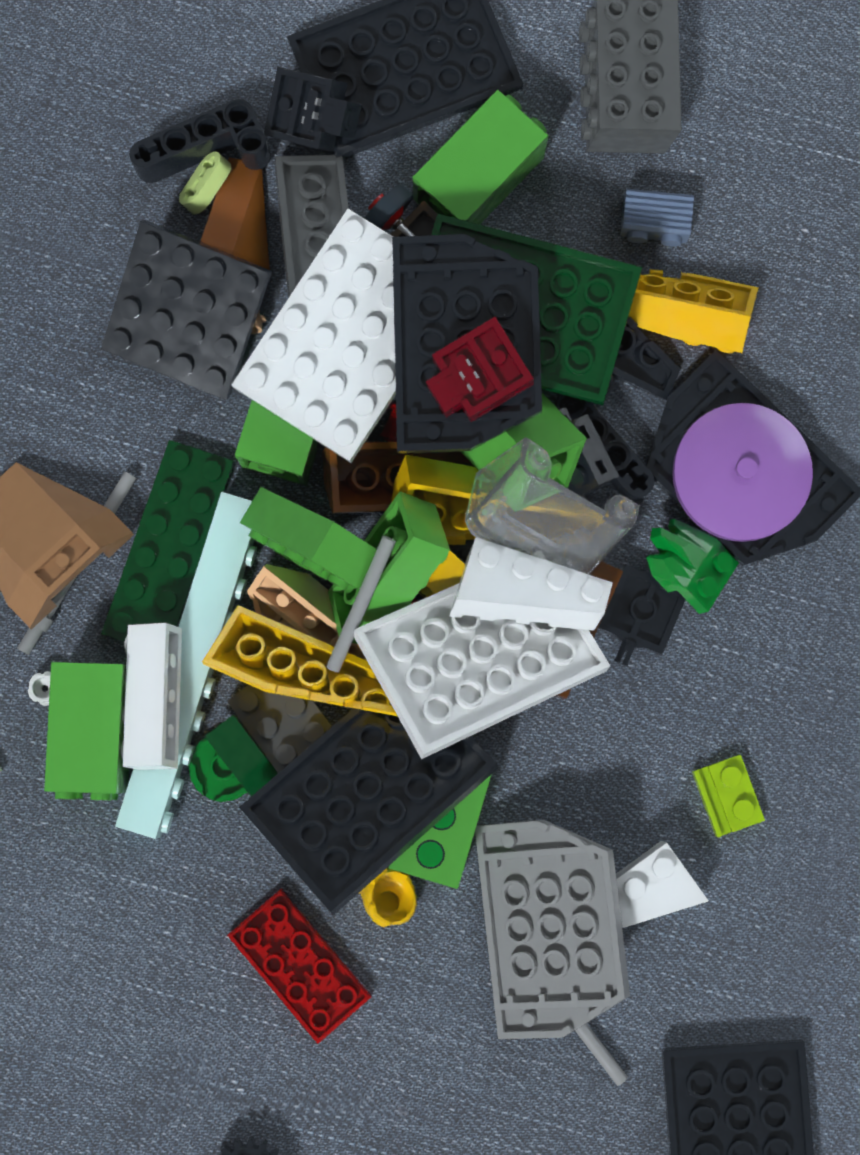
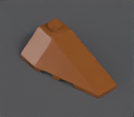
M229 157L228 162L231 163V171L216 194L200 242L270 270L262 169L251 170L245 167L241 160Z

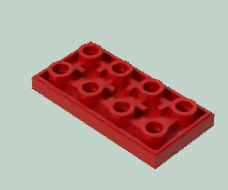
M282 888L227 935L317 1044L372 997Z

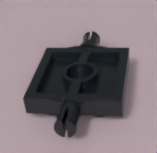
M625 564L622 568L621 578L598 629L614 635L622 642L614 661L620 663L625 653L621 665L628 666L634 648H644L658 655H663L686 599L678 591L668 593L651 575V571H641Z

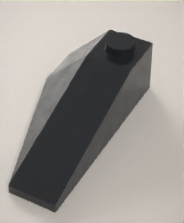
M628 317L612 377L663 400H667L680 368L654 341H650L637 327L638 324L631 317Z

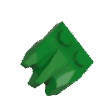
M670 519L668 528L670 532L663 528H652L650 540L660 553L646 557L651 575L668 593L678 591L699 614L709 612L739 562L718 539L676 519Z

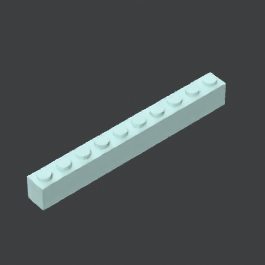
M221 492L180 620L179 628H182L178 769H133L115 827L154 839L161 838L162 832L168 833L174 816V813L169 812L172 800H178L182 792L184 779H180L183 766H189L193 757L195 746L190 745L194 731L199 733L202 728L205 712H202L201 708L204 699L211 698L216 679L211 678L214 669L203 665L202 660L232 615L235 600L242 599L247 580L242 578L246 566L252 567L257 553V547L253 546L254 539L248 536L251 530L240 523L252 502L251 500Z

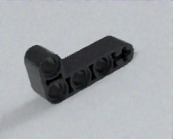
M244 99L231 100L136 142L131 147L129 153L137 175L146 183L158 182L197 165L212 152L222 154L236 148L242 163L251 170L264 168L271 159L265 133L252 106ZM239 119H246L242 123H235ZM215 132L212 136L204 137L207 133ZM181 145L184 146V147H183L182 149H180V150H177V151L174 150L177 146H181ZM252 146H260L254 151H247Z
M611 376V380H610V383H609V387H608V390H607L606 397L609 395V393H610V391H611V389H612V385H613V377H612V376ZM559 394L555 402V407L558 410L562 409L561 403L564 400L571 399L577 402L579 411L569 414L571 419L574 420L588 414L593 425L597 426L601 431L600 439L606 451H618L622 455L623 464L614 466L618 475L623 473L628 465L632 466V469L623 478L619 475L611 483L629 501L637 502L645 499L654 487V476L597 410L596 407L599 404ZM642 479L644 484L641 486V489L636 488L633 490L630 487L633 480Z

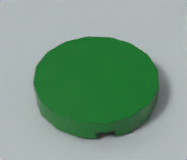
M206 738L200 741L194 750L189 764L190 779L197 791L207 798L219 802L237 800L248 793Z

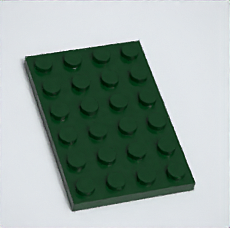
M437 213L431 235L465 234L483 245L495 250L499 249L517 260H524L538 267L542 389L603 405L642 267Z

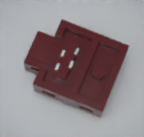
M493 317L432 354L433 362L440 373L426 381L429 391L446 418L463 409L470 422H473L534 385V378L496 317Z

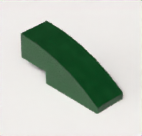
M232 715L205 735L206 739L250 796H253L278 774L236 715Z

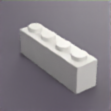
M168 623L128 625V634L124 641V648L127 654L125 706L123 707L122 714L124 741L120 749L123 767L137 770L178 769L182 628Z

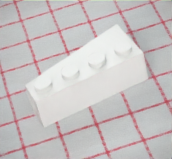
M476 537L468 554L449 617L462 618L463 615L480 616V620L494 621L495 618L516 620V623L521 624L541 622L548 623V626L594 631L605 614L613 582Z

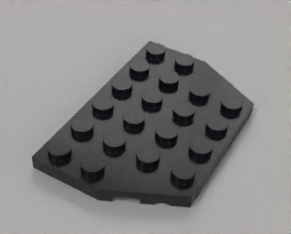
M465 234L392 237L397 452L472 451L541 414L542 385L538 267L524 260H517L504 251L495 250L483 245ZM493 317H496L534 378V385L473 422H470L463 409L446 418L426 384L427 380L440 373L433 362L432 354Z
M717 349L668 397L646 463V467L654 476V481L680 506L681 504L673 484L674 456L681 439L700 417L724 405L749 403L767 407L789 420ZM796 425L794 426L802 435L809 449L813 468L811 490L800 513L791 523L777 533L755 541H730L710 534L720 541L741 566L817 541L860 497V487Z

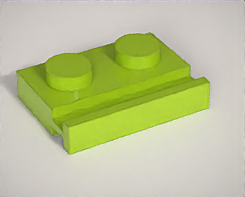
M736 755L692 771L715 837L718 838L765 821L741 755Z

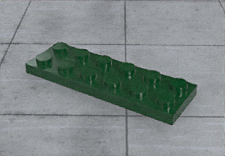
M172 440L168 441L101 634L124 642L128 634V625L168 623L179 627L221 492L225 493L235 465L233 460Z

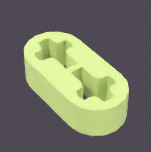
M218 152L209 153L200 162L181 191L179 202L191 213H201L207 208L231 171V163Z

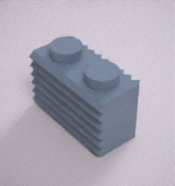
M626 188L623 197L620 236L627 237V240L632 243H646L652 239L656 241L661 240L662 245L677 247L681 243H687L691 235L694 195Z

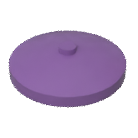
M749 403L724 405L700 417L681 439L673 462V484L677 498L686 514L706 532L730 541H755L771 536L786 527L804 507L813 479L810 452L797 428L776 411Z

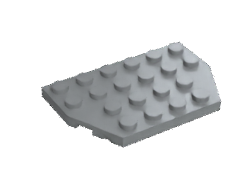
M546 820L476 826L475 836L498 1039L562 1038L630 997L613 850Z

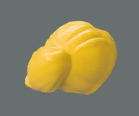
M389 867L358 893L361 894L367 914L373 922L381 927L408 922L414 915L417 907V894L409 874L389 869Z

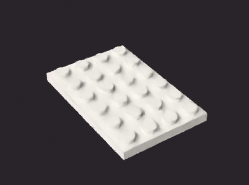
M347 209L231 386L351 463L395 397L396 379L393 236L350 209Z
M540 548L526 553L546 560ZM458 583L354 629V638L419 756L423 759L606 672L610 664L590 631L548 626V623L541 622L521 624L516 623V620L495 618L494 621L480 620V616L463 615L462 618L449 617L459 586Z

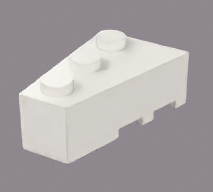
M660 841L616 873L622 928L709 901L668 843Z

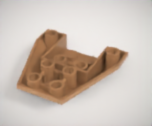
M16 462L0 476V590L7 605L32 630L57 607L51 600L102 552L110 558L134 534L110 509Z

